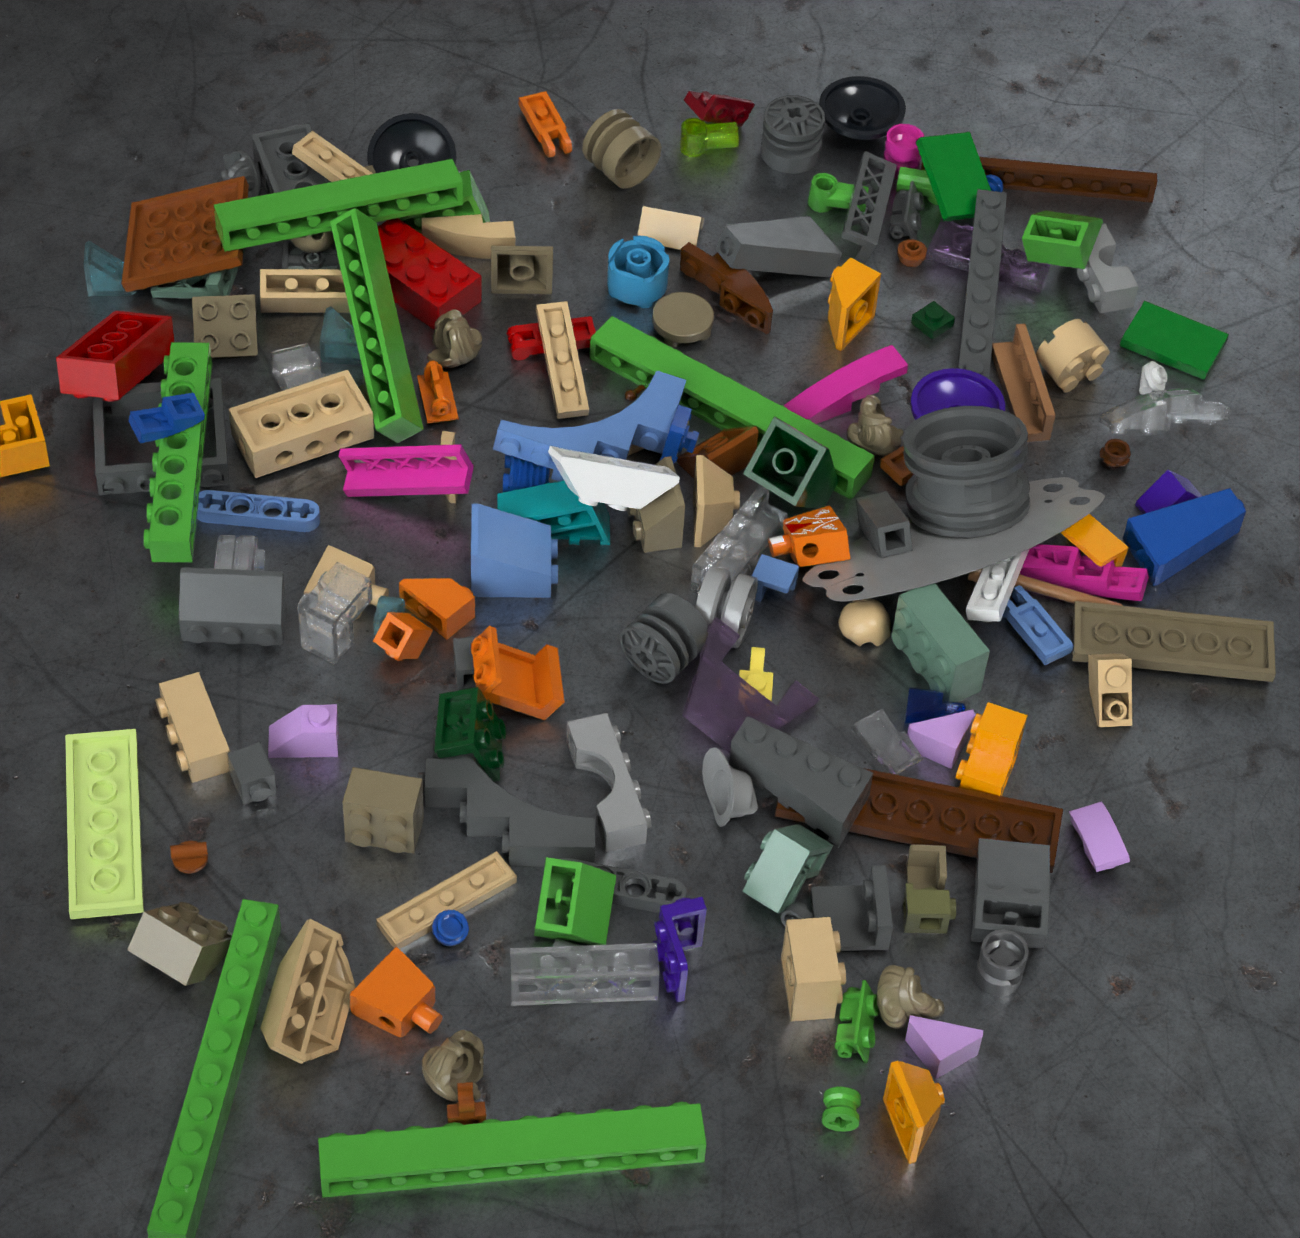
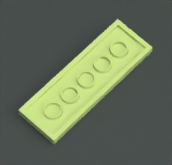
M136 729L65 735L70 919L143 913L144 898Z

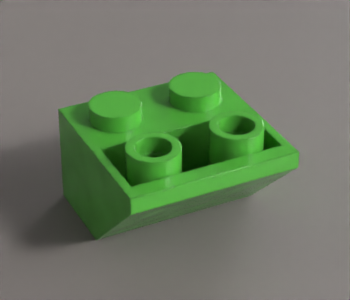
M1046 210L1032 214L1022 236L1027 261L1085 269L1103 224L1102 218Z
M546 857L534 936L551 939L559 938L570 942L605 947L616 875L581 862Z

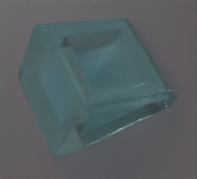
M380 596L373 620L374 638L388 612L405 613L404 599Z

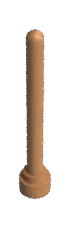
M982 569L970 572L968 580L977 582ZM1020 574L1014 586L1020 585L1025 590L1073 604L1075 601L1123 606L1118 602Z

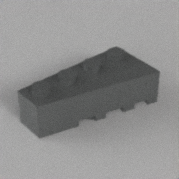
M749 716L746 717L731 740L729 765L732 768L746 772L751 777L752 783L762 790H769L778 797V802L787 809L793 808L805 818V823L815 830L817 828L830 836V842L838 848L840 847L869 798L873 772Z

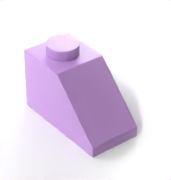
M337 704L301 705L269 726L268 758L338 757L339 726Z

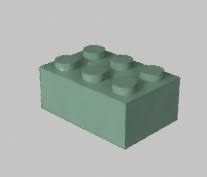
M934 583L914 588L899 595L893 632L891 634L893 643L907 655L913 669L917 673H921L926 679L932 693L936 697H940L945 705L949 707L981 692L990 650L939 587Z

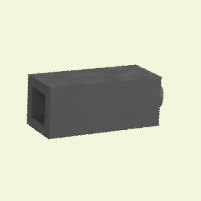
M887 491L856 498L859 528L881 558L913 551L909 520Z

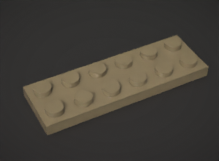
M1075 601L1072 638L1074 647L1072 661L1088 663V655L1122 653L1132 659L1133 668L1266 682L1274 681L1276 668L1273 621Z

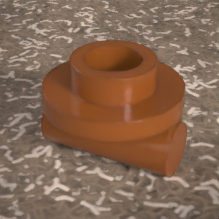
M185 841L179 845L170 846L173 865L182 873H196L202 870L208 862L206 841Z

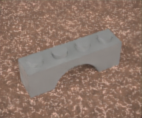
M607 713L567 721V744L576 769L597 773L612 788L611 793L598 803L596 807V827L605 852L645 844L647 829L652 827L651 817L647 807H641L639 801L641 800V791L638 781L632 780L630 777L631 764L627 752L622 753L619 747L621 745V736L618 726L611 725Z

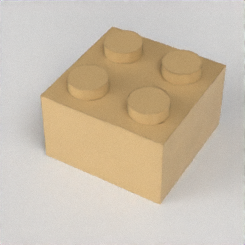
M830 917L786 921L781 963L791 1022L835 1018L837 1004H842L843 994L841 985L846 984V969L844 962L838 963L837 953H840L841 949L840 935L838 931H833Z

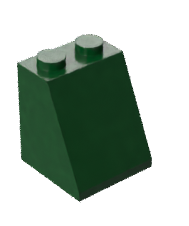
M773 417L743 473L792 505L814 509L825 507L839 482L830 450L777 417Z

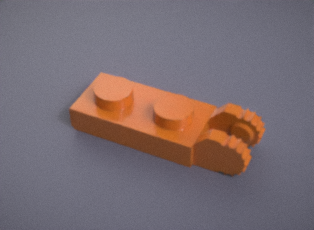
M544 91L519 97L518 105L538 142H541L547 158L554 157L556 154L552 139L558 138L565 154L571 153L572 143L566 132V126L547 92Z

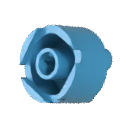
M633 236V240L624 242L623 238L614 243L609 250L608 293L612 298L624 303L637 305L640 308L653 306L654 302L660 299L667 290L669 255L666 254L662 243L653 238Z

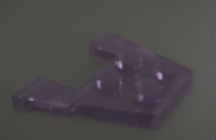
M715 617L708 626L706 642L700 653V662L696 675L693 677L682 716L730 753L731 740L747 716L775 729H780L813 707L820 699L795 680L777 705L772 703L722 663L723 658L740 635L719 618Z

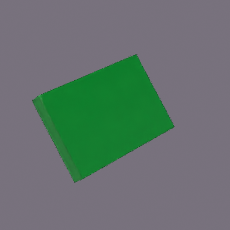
M963 132L920 137L916 141V145L943 221L974 218L977 189L989 191L991 189L971 133Z
M1144 301L1121 338L1120 346L1205 380L1224 348L1229 334Z

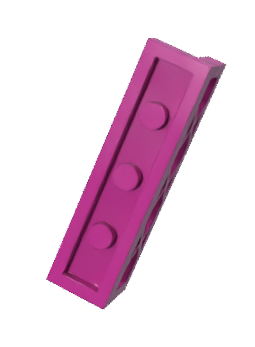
M461 444L340 448L338 455L347 470L343 487L347 497L468 494L474 468ZM456 456L457 460H450L445 457ZM415 458H422V459L427 460V461H420V460L415 459ZM385 459H392V460H394V461H396V462H390V461L385 460ZM354 460H362L366 463H355Z

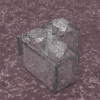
M339 562L329 572L325 571L320 576L314 589L309 594H304L297 606L301 647L336 665L354 644V620L372 601L371 578Z

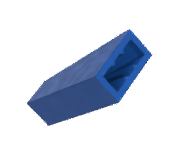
M1228 488L1129 518L1123 541L1129 547L1128 549L1139 566L1147 568L1148 579L1152 586H1157L1240 532L1246 513L1245 506L1240 499H1237L1233 491Z

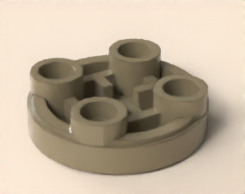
M675 292L665 295L656 302L653 308L652 323L657 333L664 338V342L668 346L676 347L681 343L707 340L711 335L714 311L709 302L701 296L689 292Z

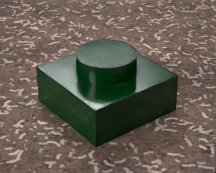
M933 301L912 314L911 323L933 340L954 326L955 317L937 302Z

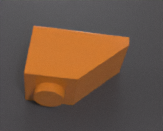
M451 578L403 579L399 582L400 604L446 640L475 618V596L469 588L459 585Z

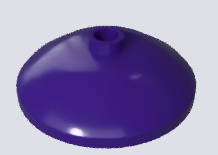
M958 368L942 369L924 376L914 387L910 403L915 420L928 413L950 407L984 406L1003 411L1006 408L1001 391L991 380L979 373Z

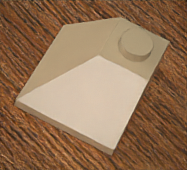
M696 455L693 487L694 547H702L732 523L733 510H739L740 491L734 490L733 477L705 456Z

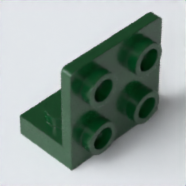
M479 687L439 694L434 748L439 759L473 753L487 776L493 782L499 781L500 768L504 767L502 740L506 738V726L504 721L495 714L491 701L489 699L486 700Z

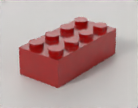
M398 218L386 220L378 226L396 304L435 330L434 323L441 315L452 309H456L464 315L482 302V276Z
M125 311L112 312L56 357L60 393L72 394L75 398L98 397L107 402L120 400L127 392L162 364L165 355H170L171 342H174L172 316Z

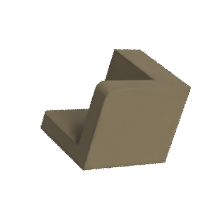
M910 845L905 867L906 883H913V889L932 887L944 890L947 879L946 846Z

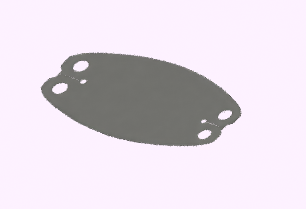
M1069 477L1030 481L1029 511L1022 521L1011 528L985 536L967 538L948 537L923 530L907 516L910 523L913 551L881 558L866 536H863L849 544L850 560L818 564L805 574L802 581L812 587L824 588L827 590V597L840 602L874 598L934 584L1001 562L1052 538L1095 510L1103 502L1105 495L1096 490H1084L1078 487L1079 482ZM1049 484H1061L1063 489L1056 492H1047L1043 490V487ZM1076 497H1087L1090 499V502L1084 505L1069 503L1071 499ZM1052 500L1050 503H1045L1044 501ZM834 570L839 573L833 579L825 580L818 577L821 572ZM858 573L864 574L863 576H856ZM851 585H860L864 588L862 592L857 594H845L843 592L845 587Z

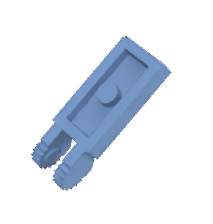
M1022 586L1014 587L1011 594L1018 607L1009 599L1003 617L1007 618L1041 662L1047 665L1071 654L1074 647L1073 643L1036 599H1033Z

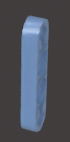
M204 490L199 493L197 519L205 523L310 532L315 530L320 524V511L317 503L308 499ZM223 505H225L226 511H222ZM239 505L249 508L247 512L242 514L232 511L234 507ZM272 508L281 511V514L275 517H269L264 513Z

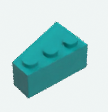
M564 480L497 494L498 510L551 525V539H569V545H580V540H600V545H610V514L605 503L598 502L597 506L581 503L578 501L579 497L568 488Z

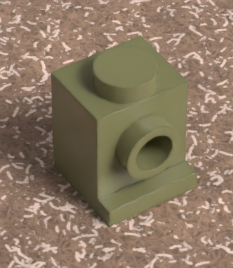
M906 883L902 899L904 933L947 934L949 921L956 918V899L950 898L949 890H938L932 887L913 889V883Z

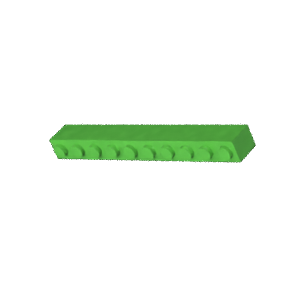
M611 316L591 337V360L637 385H644L645 389L649 386L656 370L685 379L686 384L679 405L691 408V414L721 430L756 426L759 431L757 447L773 417L779 418L830 450L839 481L834 491L850 500L872 476L875 455L844 440L839 435L814 424L811 420L799 416L783 405H779L760 393L737 383L732 378L722 375L709 368L706 364L700 363L681 351L660 342L655 337L645 334L632 327L629 323Z
M247 899L242 900L148 1224L147 1232L149 1238H195L281 930L278 904Z
M677 1102L670 1106L654 1108L648 1105H641L632 1110L621 1111L601 1109L595 1113L588 1114L565 1112L554 1117L543 1118L524 1116L519 1120L510 1121L488 1119L481 1123L466 1125L453 1122L442 1127L433 1128L411 1126L405 1130L389 1132L376 1129L368 1131L366 1134L356 1135L334 1133L328 1137L318 1138L322 1198L701 1163L705 1161L706 1137L701 1104H689L687 1102Z

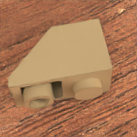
M1122 653L1088 655L1089 692L1097 726H1132V659Z

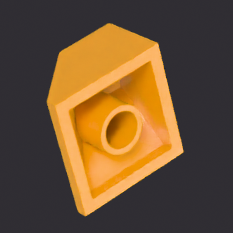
M897 1060L890 1063L883 1101L907 1161L911 1164L917 1161L939 1118L941 1106L945 1103V1098L941 1085L938 1082L934 1083L929 1070Z

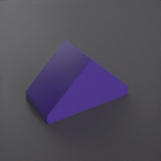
M1168 469L1136 501L1135 506L1142 514L1202 497V495L1189 479Z

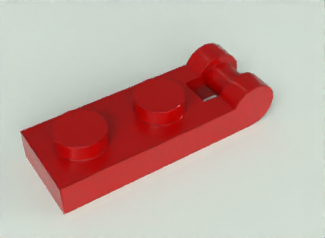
M592 316L571 318L577 349L590 348L591 337L596 333ZM538 323L515 325L507 330L508 341L512 344L510 348L512 357L515 360H525L530 355L544 353Z

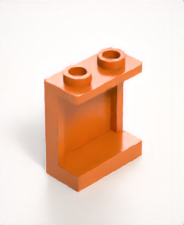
M488 626L471 643L474 681L476 687H479L486 700L489 699L491 703L542 720H546L565 703L557 647L546 644L536 655L499 643L497 629L492 626Z

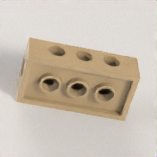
M348 369L229 408L231 435L255 478L374 438L373 411Z

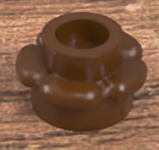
M1121 439L1108 440L1100 450V457L1104 459L1103 462L1112 468L1124 467L1130 462V447Z

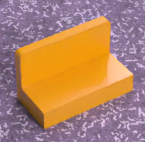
M1088 514L1069 528L1060 532L1098 566L1102 567L1114 560L1116 567H1122L1129 547L1091 514Z

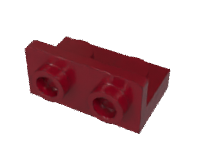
M688 91L684 98L685 103L702 121L737 127L743 126L755 106L752 100L730 97L725 94L712 95L707 91H702V93Z

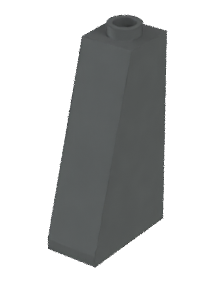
M810 216L725 225L715 248L731 268L818 277H831L842 255V252Z

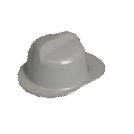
M717 747L710 748L703 760V783L714 811L716 823L719 826H725L730 818L743 817L747 814L755 813L758 809L757 799L751 777L746 772L731 768L720 749Z

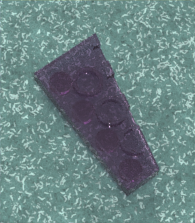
M942 218L927 249L926 259L968 272L973 227L968 224L961 226L953 222V220L943 221ZM1002 244L999 281L1041 293L1049 274L1050 264L1027 261L1025 252L1019 249L1011 251Z

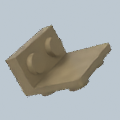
M255 294L192 297L194 343H210L212 359L256 357L258 355L257 304Z

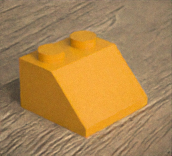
M851 257L842 266H837L834 269L830 278V282H832L831 293L827 300L829 304L828 321L835 347L839 351H842L875 317L881 273Z

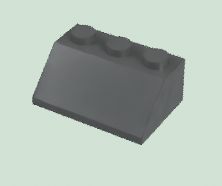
M181 567L179 625L182 641L194 643L259 644L262 646L283 645L287 617L283 572Z

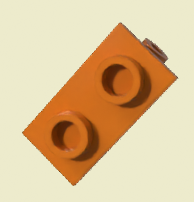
M429 361L424 368V375H417L427 424L459 420L448 372H443L442 366L437 361Z

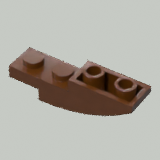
M690 242L681 248L680 270L707 286L711 291L720 294L719 305L727 312L733 313L746 321L750 326L759 329L765 334L771 332L772 306L762 287L747 270L731 268L718 252L711 256Z

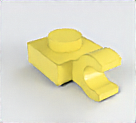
M751 647L749 670L739 671L737 705L771 708L773 672H763L765 648Z

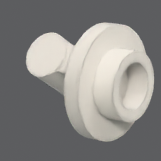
M1154 361L1142 366L1140 394L1149 395L1153 390L1156 392L1164 390L1167 382V373L1164 367Z

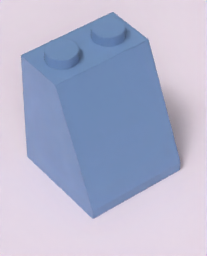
M472 504L471 591L475 597L551 598V584H558V565L551 564V559L558 558V539H551V525L481 504Z

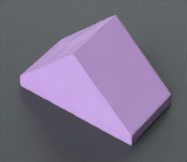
M974 710L909 724L905 742L907 750L952 769L971 736L970 731L975 718Z
M910 1015L905 1041L933 1077L937 1079L978 1055L984 1030Z

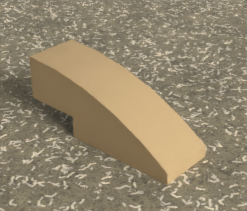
M482 214L421 218L422 235L451 254L491 259V246H515L513 221L483 223Z

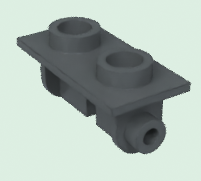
M914 181L910 182L909 190H900L894 196L893 215H891L889 232L895 239L910 236L911 239L916 240L917 231L921 230L920 212L924 209L925 204L923 194L917 191Z

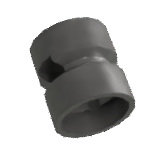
M1002 929L995 930L984 938L975 971L976 982L983 991L999 997L1008 996L1018 989L1029 953L1027 943L1022 936L1014 931Z

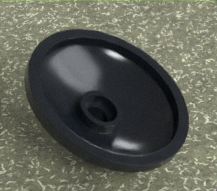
M852 76L839 79L828 85L819 99V105L824 111L827 126L842 136L856 140H873L886 136L891 127L903 123L906 112V105L902 95L890 84L872 77Z
M408 113L387 120L376 130L368 146V166L373 165L375 173L410 167L408 162L412 159L419 162L418 165L453 159L456 165V148L450 133L437 120L423 114Z

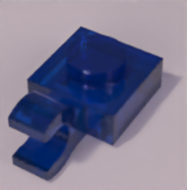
M909 687L905 723H916L964 712L966 706L965 703L943 702V691Z

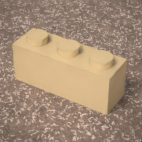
M260 269L261 313H350L341 269Z
M199 672L159 683L161 697L155 699L161 719L166 717L169 724L165 725L170 744H177L180 750L176 751V757L181 772L187 770L192 783L229 772L227 753L230 752V749Z

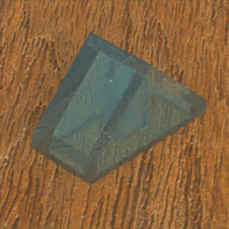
M86 242L83 266L88 296H132L135 294L136 290L126 292L121 284L124 262L93 242Z
M331 306L326 308L320 337L321 362L361 365L353 326Z

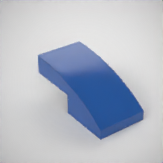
M194 393L163 397L161 407L130 411L129 423L139 443L150 442L177 434L205 419V414Z

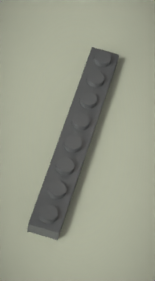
M977 189L958 369L970 370L989 379L1007 193Z

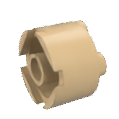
M1081 319L1068 321L1052 332L1055 338L1049 344L1044 340L1036 352L1037 360L1064 393L1072 391L1081 380L1087 378L1089 381H1092L1099 377L1104 370L1101 365L1110 353L1108 347L1092 327Z

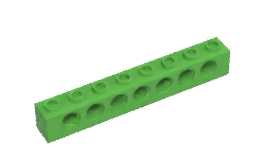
M171 342L170 355L164 356V374L167 375V379L161 380V397L163 399V397L194 393L205 414V419L177 434L155 440L156 447H159V452H154L152 458L153 472H156V478H150V497H153V503H147V522L150 523V529H144V548L150 549L152 562L193 563L212 374V357L210 343Z

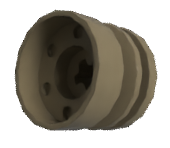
M613 109L604 113L589 128L583 140L582 152L584 157L593 163L597 169L601 170L615 185L625 189L632 188L641 183L651 174L660 159L662 147L659 139L640 126V123L633 119L631 115L622 109Z

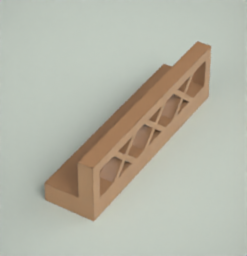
M1016 324L1013 341L992 343L991 356L1009 412L1026 425L1028 432L1027 442L1050 440L1056 414L1026 324Z

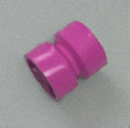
M898 124L891 127L887 132L883 159L897 165L894 179H898L900 166L920 170L921 156L916 141L920 137H924V134L916 126Z

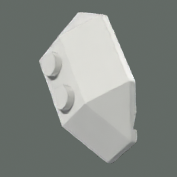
M550 446L548 450L568 488L579 497L578 501L590 506H597L598 502L606 503L609 507L619 511H627L628 507L641 509L677 485L680 479L676 473L666 466L635 462Z

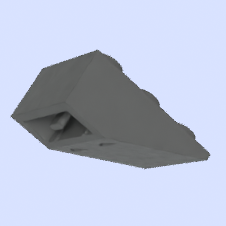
M979 838L971 941L983 942L989 933L995 930L1006 929L1022 936L1028 947L1043 949L1048 936L1050 845Z

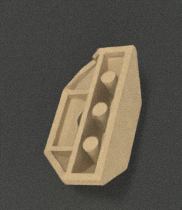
M308 919L278 966L260 1027L270 1049L300 1064L338 1050L350 1008V993L355 989L350 965L342 949L344 944L341 934L312 919Z

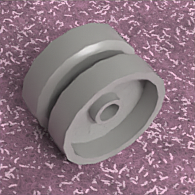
M712 565L706 572L695 608L700 612L708 625L711 634L710 639L715 636L719 628L718 636L720 643L737 649L743 641L752 617L758 579L741 573L734 578L730 586L731 577L729 570Z

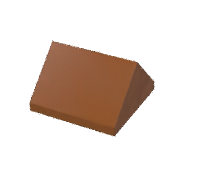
M756 426L723 429L696 445L693 453L686 451L678 456L677 463L694 478L696 455H703L732 476L747 467L757 449L759 431Z

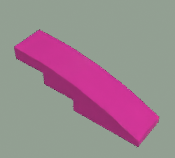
M889 345L836 370L783 406L799 416L811 420L814 424L821 423L851 411L852 402L865 398L867 395L878 393L881 383L907 374L908 364L894 346Z
M1038 544L1029 549L1020 571V575L1086 594L1133 601L1143 600L1149 578L1147 568L1116 567L1114 560L1100 567L1088 556H1081L1080 549L1076 546Z

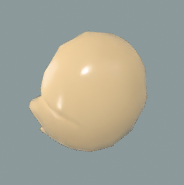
M871 598L848 603L842 608L838 621L843 636L859 647L866 642H872L875 646H880L890 637L892 625L889 614L882 603Z

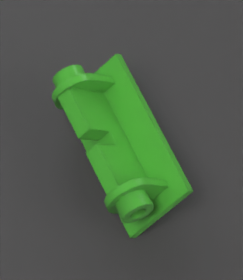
M862 980L861 990L856 987H849L847 992L843 993L839 1018L841 1021L852 1022L838 1024L835 1049L838 1050L837 1054L840 1057L850 1058L852 1053H859L864 1063H868L870 1048H873L875 1045L873 1024L874 1017L879 1015L877 994H873L866 980Z

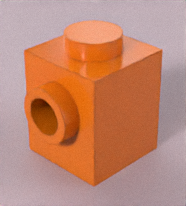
M388 612L373 642L383 648L385 653L395 660L418 659L433 630L409 613Z

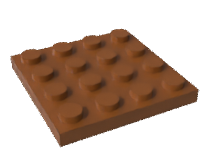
M245 176L131 203L121 283L125 291L143 290L156 285L173 283L186 278L203 276L208 273L242 266L244 248L224 251L216 230L214 204L248 198L249 184Z

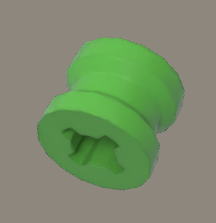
M832 1087L827 1089L823 1096L826 1110L822 1113V1124L826 1128L838 1132H847L858 1128L860 1116L856 1110L861 1105L860 1093L848 1087Z

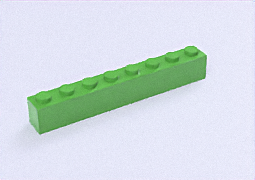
M453 159L214 204L216 230L226 252L332 231L330 221L353 208L358 209L375 222L461 206L463 205V180Z
M353 208L330 221L370 406L373 411L375 428L379 433L400 443L424 429L377 223L358 209Z

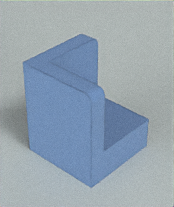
M762 554L752 574L753 577L758 579L755 601H762L767 588L783 593L795 590L799 566Z

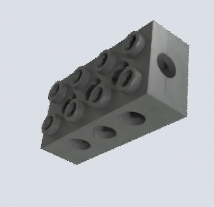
M310 123L252 134L254 162L258 167L267 194L331 182L292 154L293 145L312 131ZM292 171H297L298 173H297V174H292V173H290V172H292Z

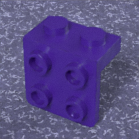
M703 897L693 899L681 898L674 903L660 906L659 921L654 922L657 940L653 941L654 955L657 962L663 961L666 970L663 971L665 988L668 993H674L676 1002L685 1001L688 964L683 951L702 947L707 911Z

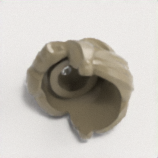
M452 309L436 320L434 323L433 343L438 349L428 354V361H437L442 368L448 369L455 368L461 364H467L478 355L482 347V335L476 328H470L466 318H463L460 311Z
M867 395L863 398L860 405L858 423L850 424L846 435L850 443L865 449L873 455L881 456L888 455L901 447V437L904 432L902 429H897L895 426L890 425L892 419L885 416L878 397Z
M889 965L882 971L877 984V1006L883 1021L894 1029L905 1028L910 1015L927 1019H938L945 1011L944 1003L941 999H935L929 994L922 992L921 979L918 975H914L915 971L912 967L905 969L901 966Z
M459 1030L451 1037H448L440 1046H435L424 1054L422 1058V1073L425 1081L434 1093L446 1100L458 1102L457 1083L473 1082L474 1100L480 1099L481 1092L476 1083L483 1077L484 1073L483 1056L485 1051L481 1039L471 1031Z

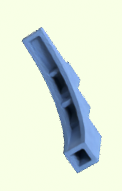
M656 370L649 386L635 402L615 415L581 426L546 428L526 426L501 420L497 429L493 450L553 469L551 479L556 481L564 479L548 453L550 446L624 460L627 459L632 444L662 454L686 380Z

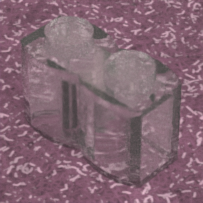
M307 343L271 352L272 371L282 391L328 376L326 373H321L319 355L317 351L312 352Z

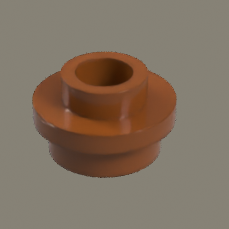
M914 239L905 240L898 245L897 255L903 265L917 267L926 259L927 248L920 241Z

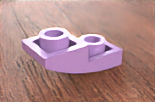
M1102 801L1069 811L1071 823L1082 839L1084 852L1096 872L1112 869L1130 862L1123 840Z

